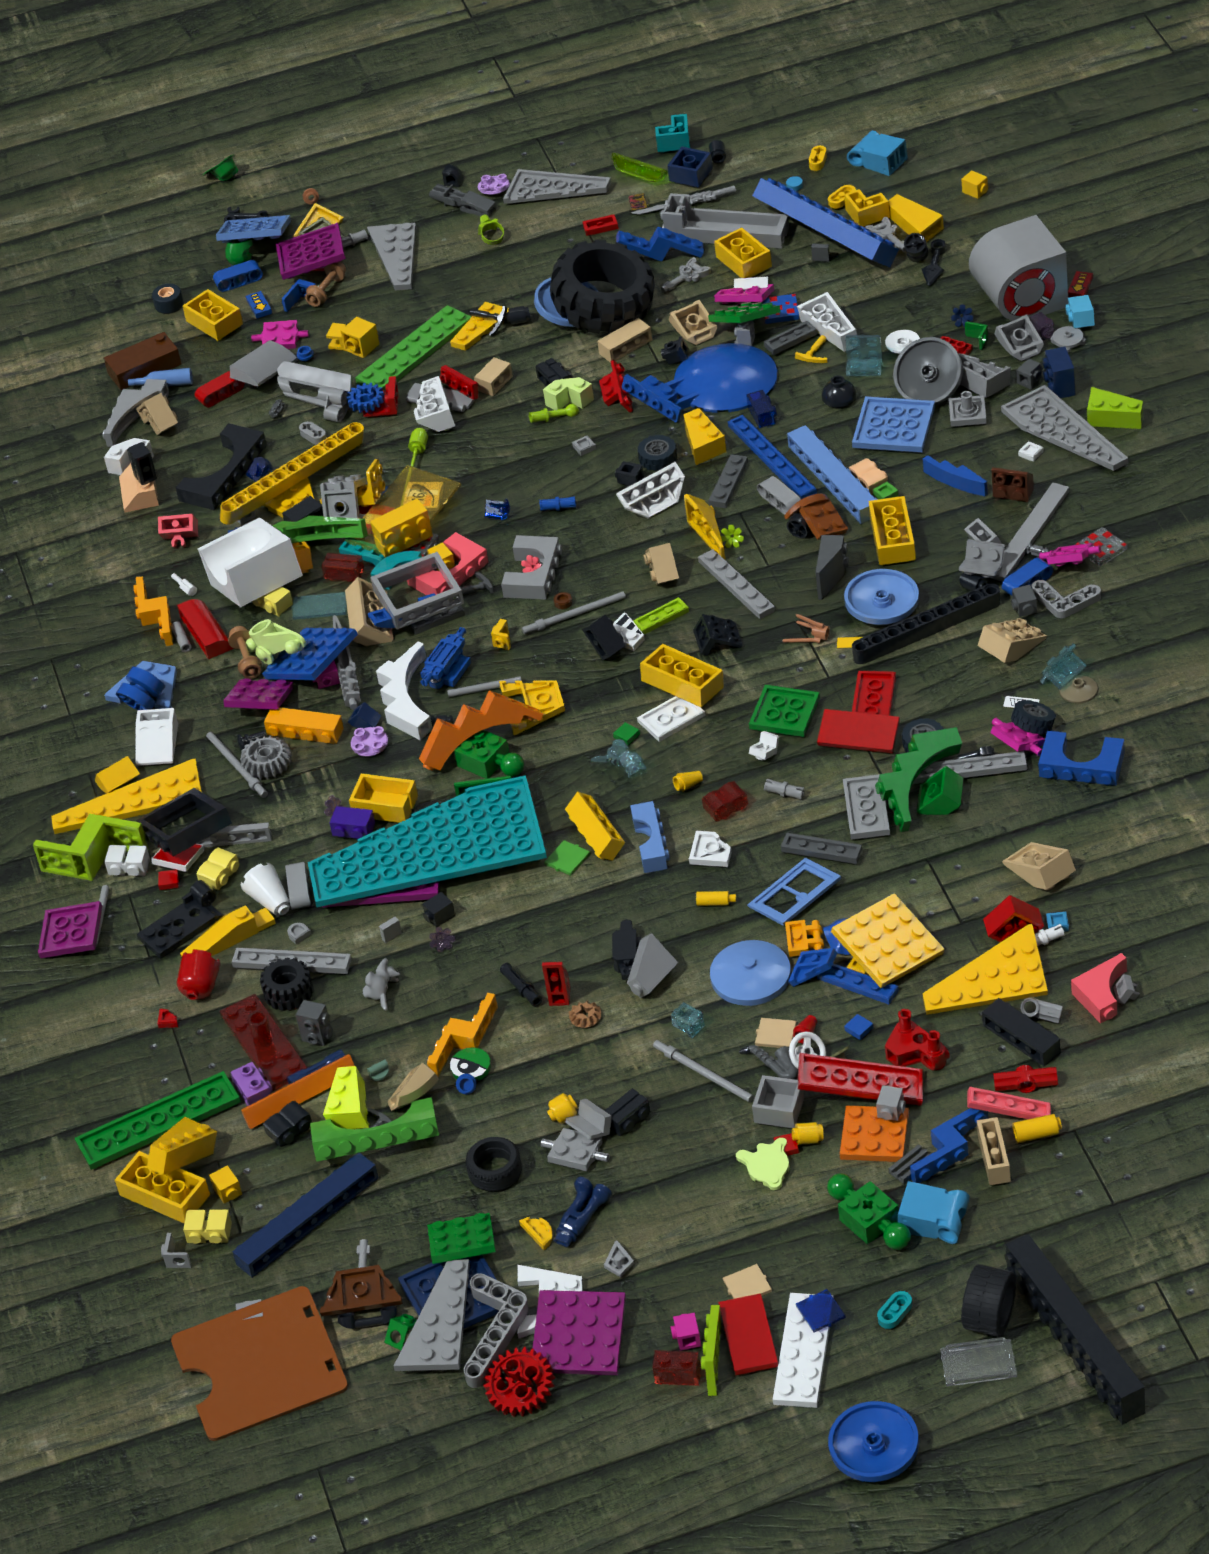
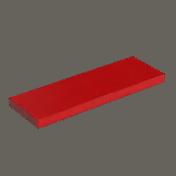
M799 1053V1090L878 1100L882 1085L903 1088L906 1104L922 1105L923 1069Z

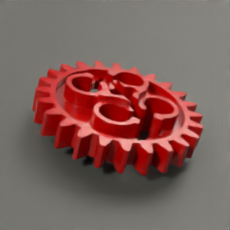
M516 1347L513 1354L506 1350L507 1356L498 1355L500 1361H492L495 1366L494 1369H487L490 1375L484 1376V1379L487 1381L484 1384V1388L487 1391L485 1395L491 1405L498 1412L502 1410L504 1415H507L510 1411L511 1415L515 1417L518 1411L521 1416H524L525 1410L532 1414V1407L535 1406L537 1409H540L538 1403L540 1401L546 1403L547 1401L544 1396L552 1395L548 1388L554 1387L551 1381L555 1379V1376L551 1373L553 1368L549 1365L550 1363L547 1358H544L541 1352L537 1354L533 1348L529 1352L524 1347L522 1352H520ZM518 1366L515 1371H511L514 1367ZM501 1369L507 1374L508 1377H505L509 1384L508 1388L503 1391L502 1389L506 1384L501 1378ZM534 1373H537L536 1376L533 1377L534 1382L538 1386L537 1395L531 1388L533 1387V1383L531 1382L530 1377Z

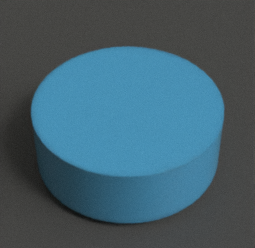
M797 176L790 177L786 181V186L798 191L803 187V180Z

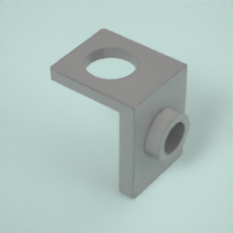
M167 1233L165 1244L161 1246V1255L164 1258L166 1268H191L188 1253L174 1252L175 1243L172 1233ZM182 1258L185 1260V1262L178 1263L175 1262L173 1259Z

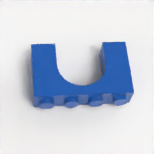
M1047 731L1038 763L1039 777L1117 785L1125 754L1124 739L1105 737L1101 753L1097 758L1088 762H1075L1065 756L1067 733Z

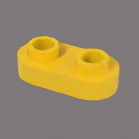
M852 185L840 187L829 195L828 205L833 209L843 207L845 205L844 194L855 191L856 188Z

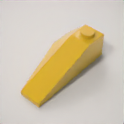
M685 494L687 522L704 542L725 560L724 546L716 522L714 508L709 506L705 500Z
M246 905L222 916L180 953L181 957L184 952L192 953L193 949L210 952L212 957L259 933L255 917Z

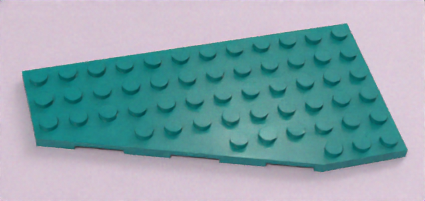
M525 775L469 787L461 795L441 804L437 802L411 814V818L387 829L383 827L357 839V843L336 853L330 854L329 852L308 862L316 907L540 860L547 858Z

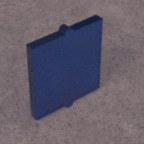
M828 1289L815 1295L811 1294L809 1298L795 1304L813 1333L827 1326L831 1327L832 1324L846 1318Z

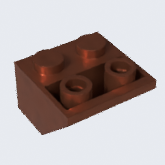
M992 467L993 497L1024 502L1029 501L1034 489L1033 474Z

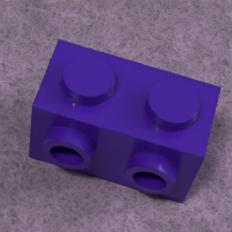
M336 806L329 822L332 836L359 839L372 833L375 826L373 810Z

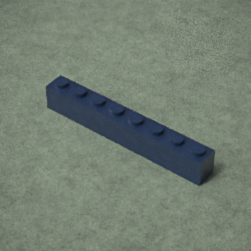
M361 1153L350 1158L308 1193L302 1195L294 1204L287 1207L280 1215L270 1220L258 1232H255L248 1240L238 1245L232 1251L236 1265L253 1278L379 1178L376 1165Z

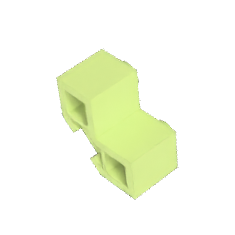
M579 377L554 380L543 389L545 405L554 410L562 409L569 403L583 409L594 400L592 384Z

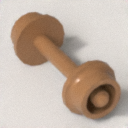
M342 262L332 263L324 267L327 275L320 286L311 285L306 290L305 299L308 304L317 307L326 302L327 295L324 290L332 280L341 281L344 279L346 267Z
M236 626L230 630L228 642L232 648L240 649L243 659L238 663V671L245 678H256L261 673L262 662L258 657L250 656L245 643L247 639L251 638L249 630L243 626Z

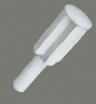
M175 573L171 575L180 585L179 588L189 596H194L197 593V588L188 580H182Z

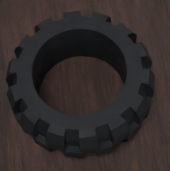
M595 240L594 243L584 241L575 244L572 249L568 248L558 258L552 271L550 296L557 312L562 318L567 317L569 324L577 328H587L588 332L599 334L600 331H608L610 334L637 318L643 320L648 314L652 305L655 288L654 275L648 262L644 261L643 256L636 250H628L627 245L618 242L615 244L606 243V240ZM604 281L620 287L623 291L614 293L598 292L581 283Z

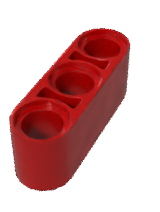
M230 371L200 386L195 391V398L205 407H212L241 391L245 382L230 378Z

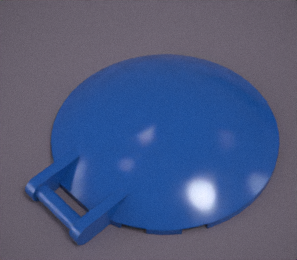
M737 343L718 344L703 348L688 356V359L678 366L674 380L665 384L678 392L680 399L675 398L671 402L681 407L682 410L690 406L693 408L697 406L703 408L705 412L718 413V410L735 412L749 408L767 397V393L771 389L773 390L776 385L777 367L767 353L756 347Z

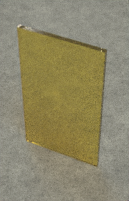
M407 465L378 499L376 504L362 518L366 521L368 536L364 538H346L345 541L351 545H359L363 549L374 550L375 553L382 554L376 547L370 521L418 498L428 510L431 523L459 489L461 483Z

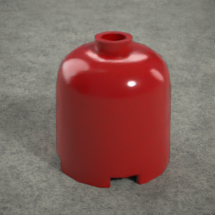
M193 949L192 953L184 952L182 955L177 976V988L181 994L190 1000L204 999L214 989L221 963L219 959L215 960L212 958V953Z

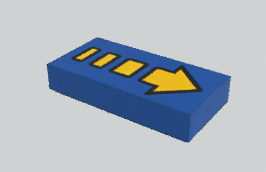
M261 291L245 296L257 319L272 314V310Z

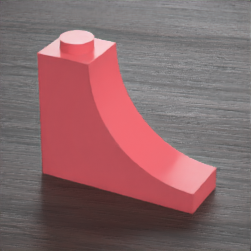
M1120 953L1071 980L1072 995L1100 1024L1117 1015V1000L1113 997L1111 988L1114 982L1127 972L1126 957Z

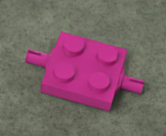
M297 320L264 322L262 333L251 335L252 342L262 341V345L271 340L287 349H294L299 338L309 337V331H298Z
M1093 543L1058 547L1054 551L1040 552L1039 557L1042 560L1047 559L1048 565L1055 564V566H1061L1066 564V562L1078 564L1082 563L1091 554L1101 553V546H1093Z
M998 718L992 720V725L994 726H992L991 734L1017 752L1029 750L1037 756H1041L1042 749L1040 746L1044 745L1045 739L1039 734L1020 729L1013 722L1003 723Z

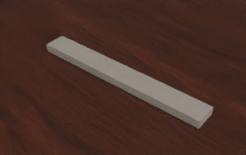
M1057 483L1050 485L1004 550L1003 566L995 576L989 578L1003 582L1006 577L1012 574L1026 554L1028 544L1034 543L1069 493L1068 486Z

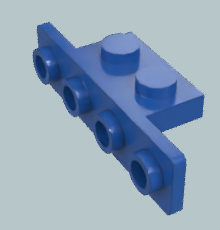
M628 374L624 376L623 390L672 421H679L682 408L671 402L677 398V391L651 375L641 382Z

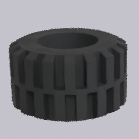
M296 958L277 959L276 962L272 961L269 963L270 966H266L264 972H261L260 984L264 999L274 1009L279 1008V1010L284 1011V1009L292 1010V1008H299L303 1000L310 999L311 993H313V985L308 967L304 965V962L298 961Z

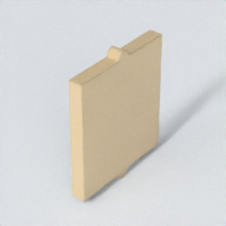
M761 1018L759 1029H756L755 1045L775 1048L789 1047L793 1039V1029L796 1027V1021Z
M757 1264L723 1277V1281L728 1288V1294L732 1295L733 1299L760 1293L763 1296L772 1292L766 1275H763Z

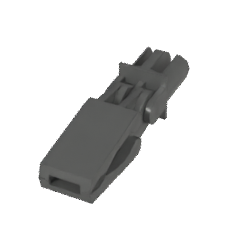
M437 184L429 192L430 198L443 202L445 207L447 205L458 206L461 211L478 216L486 214L490 216L496 209V202L472 191L463 193L453 188V185L447 187Z

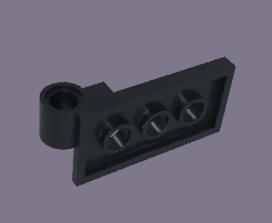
M196 881L191 886L190 892L182 897L183 903L137 933L138 940L162 959L223 916L211 905L216 900L217 892L205 881Z

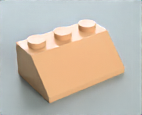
M130 463L119 476L124 513L159 506L155 481L141 485L135 478Z

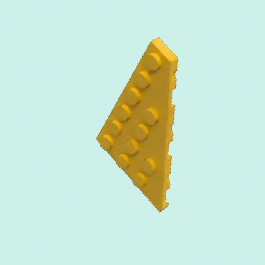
M1028 924L923 993V1001L926 1015L989 1005L998 998L1007 1002L1048 995L1033 925Z

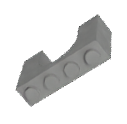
M516 535L513 544L515 561H527L526 557L532 555L539 558L542 566L535 571L527 573L505 572L501 583L503 597L546 600L548 592H551V581L555 579V568H558L559 555H562V545L559 544V538Z

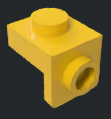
M500 619L494 625L491 632L493 647L506 650L511 648L507 620Z

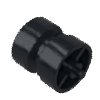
M911 233L905 238L904 247L907 257L913 262L925 260L929 250L924 236L920 233Z
M799 511L792 515L786 524L788 531L797 538H805L811 530Z

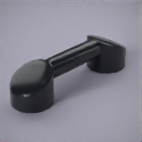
M397 1306L383 1307L380 1309L381 1316L355 1320V1314L352 1312L343 1313L337 1317L338 1323L341 1326L357 1329L386 1324L390 1322L391 1318L397 1316L398 1310Z

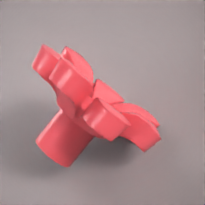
M532 555L526 557L527 561L522 560L521 565L525 567L522 570L523 573L535 571L542 566L539 558Z

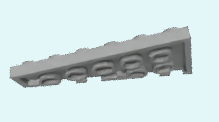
M404 223L367 227V231L371 236V240L385 266L395 291L412 289L416 224Z

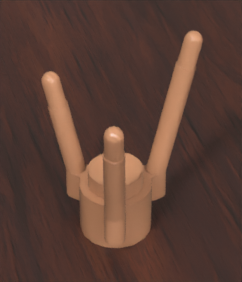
M796 614L797 618L805 621H797L796 623L811 628V635L814 638L783 639V642L820 643L821 640H827L830 627Z

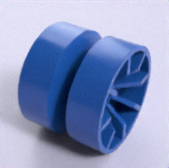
M133 666L126 676L130 684L122 683L116 692V696L137 711L151 710L155 705L152 697L159 698L165 689V685L150 672Z

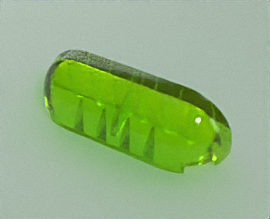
M612 152L611 159L615 169L619 172L654 183L662 181L668 175V171Z

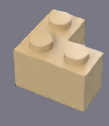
M162 393L144 401L136 409L144 424L150 422L156 435L174 427L178 423L176 413L171 411L168 406V399Z
M670 543L651 547L645 551L643 557L645 564L652 568V571H650L652 582L655 581L656 585L679 579Z

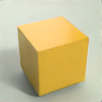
M355 317L341 330L344 350L359 357L365 358L380 344L376 324L359 317Z

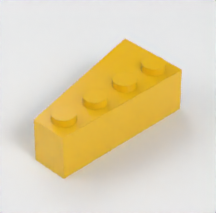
M184 1117L150 1145L147 1168L165 1175L214 1154L217 1131L211 1129L206 1124H200Z

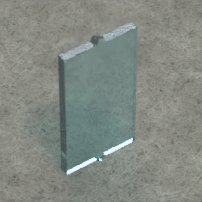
M345 592L294 597L293 606L291 607L293 620L346 615Z

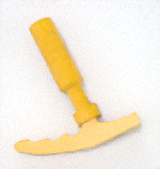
M821 335L806 354L796 352L795 359L812 363H827L828 358L813 356V353L826 341V337Z

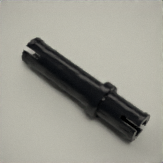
M504 963L500 967V972L517 988L521 997L526 998L533 1007L542 1003V996L534 990V986L531 983L525 981L510 963Z

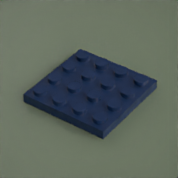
M483 1255L457 1259H469L470 1263L464 1329L499 1312V1310L476 1300L472 1295L470 1280L474 1275L481 1273L497 1280ZM446 1262L430 1263L398 1277L399 1284L418 1317ZM478 1286L477 1288L482 1289L485 1286ZM499 1294V1295H496L495 1297L499 1298V1297H502L503 1295H502V1294Z

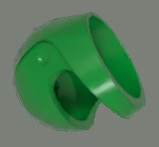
M247 238L248 240L246 241L233 239L226 244L225 257L231 265L234 266L251 260L252 253H249V248L253 245L251 238Z

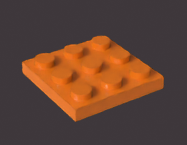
M846 1106L840 1160L897 1162L900 1160L905 1152L909 1108H905L904 1113H900L898 1121L878 1118L877 1108L873 1106Z

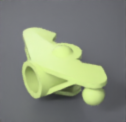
M269 619L254 625L249 631L251 638L245 642L248 651H256L257 657L268 665L274 661L273 654L285 650L288 654L292 655L307 645L305 639L300 634L271 622Z

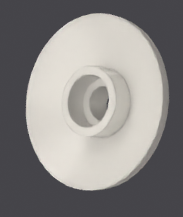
M898 330L887 336L885 345L891 352L901 353L907 345L920 339L917 333L910 330Z

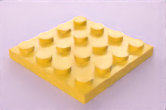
M895 893L833 926L831 933L880 988L937 958L945 950Z

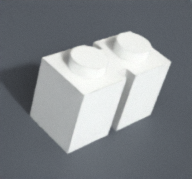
M109 845L105 859L108 875H125L126 873L129 876L146 875L150 862L147 846H130L128 854L125 856L126 845Z

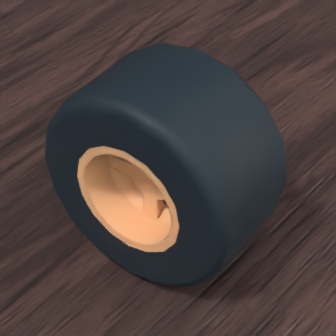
M163 284L153 290L154 307L158 312L170 314L178 311L183 306L184 302L179 286Z

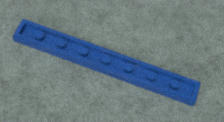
M743 415L728 421V427L800 499L817 494V489Z

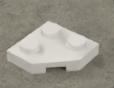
M696 831L689 863L691 865L728 867L732 853L731 847L727 843L722 842L716 832Z

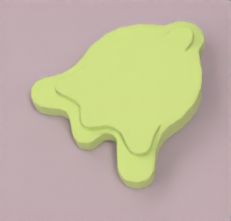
M778 1138L772 1144L760 1143L757 1145V1152L755 1153L746 1150H739L736 1153L737 1160L747 1166L750 1178L754 1182L756 1180L763 1182V1185L768 1186L771 1190H778L782 1187L784 1175L787 1171L789 1172L790 1168L788 1157L784 1152L785 1145L787 1144L785 1138Z

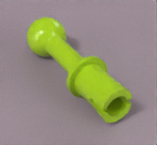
M569 404L564 409L552 411L544 408L541 411L529 412V420L531 423L539 421L549 422V418L564 415L573 417L579 413V409L575 404Z

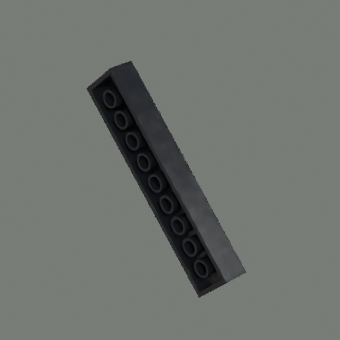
M1026 1234L1005 1244L1006 1254L1004 1257L1007 1262L1005 1270L1014 1272L1019 1292L1022 1295L1025 1294L1030 1307L1033 1310H1037L1042 1323L1049 1326L1053 1338L1060 1341L1065 1354L1072 1357L1077 1370L1084 1373L1088 1385L1096 1389L1100 1401L1108 1405L1114 1419L1117 1418L1123 1425L1145 1414L1144 1385L1030 1235Z

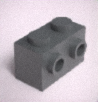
M303 1000L296 1013L302 1041L324 1046L333 1033L326 1005Z

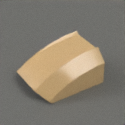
M700 300L671 312L669 316V321L676 331L685 340L695 345L713 338L717 330L715 322H709V313Z
M424 1063L412 1069L388 1100L391 1111L410 1104L428 1092L439 1080L436 1073Z

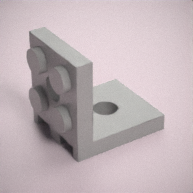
M361 474L345 477V479L344 475L334 476L333 478H328L327 482L321 483L323 516L360 518L357 487L368 484L367 477H361ZM338 502H341V503L344 504V511H343V512L338 511V509H337V503H338Z

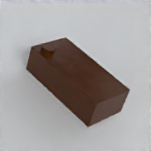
M165 332L156 334L151 338L104 357L107 373L120 390L131 387L128 385V379L143 378L150 372L170 370L182 365L178 348Z

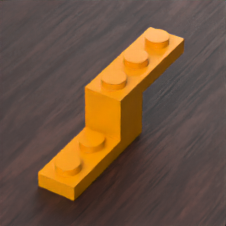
M143 576L136 577V585H133L135 596H137L134 597L136 608H138L135 609L137 620L141 619L142 626L159 623L160 628L162 627V629H159L161 640H165L166 646L173 645L170 608L167 597L147 599Z
M487 993L485 999L481 1001L477 1015H474L472 1022L450 1018L448 1024L443 1027L440 1040L436 1041L435 1050L427 1060V1066L436 1073L437 1077H439L453 1047L459 1049L479 1047L498 1008L495 994Z

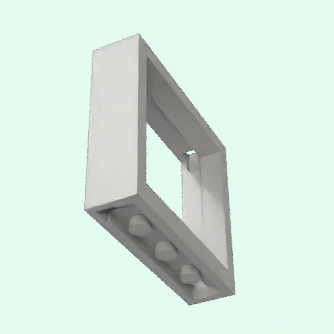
M438 552L370 577L373 591L391 616L396 629L464 604L462 590ZM437 568L440 570L451 588L450 590L396 610L386 594L385 588Z

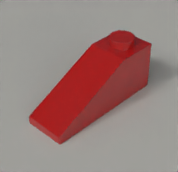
M563 962L542 963L549 1006L569 1005L571 986L569 975Z

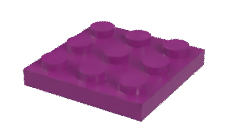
M248 678L241 679L223 700L224 707L279 709L293 690V682H286V680L274 682L267 679H260L258 681H251Z
M97 901L45 910L38 949L39 957L46 958L95 950L103 907L101 902Z

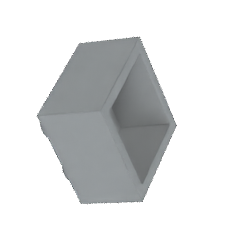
M762 1075L752 1105L754 1123L795 1128L805 1098L804 1090L798 1089V1080Z

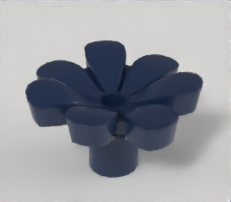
M961 304L959 309L956 307L953 309L955 315L951 316V320H956L955 325L957 327H960L961 324L965 327L966 321L973 320V316L969 315L972 313V309H965L964 304Z

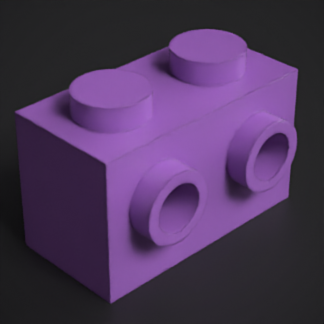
M253 1062L230 1072L233 1084L247 1106L273 1092L270 1082L268 1080L264 1081L265 1077L260 1067L256 1068Z

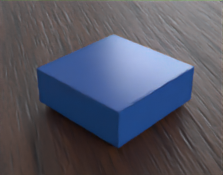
M859 1014L844 1026L847 1033L859 1040L874 1028L872 1022Z

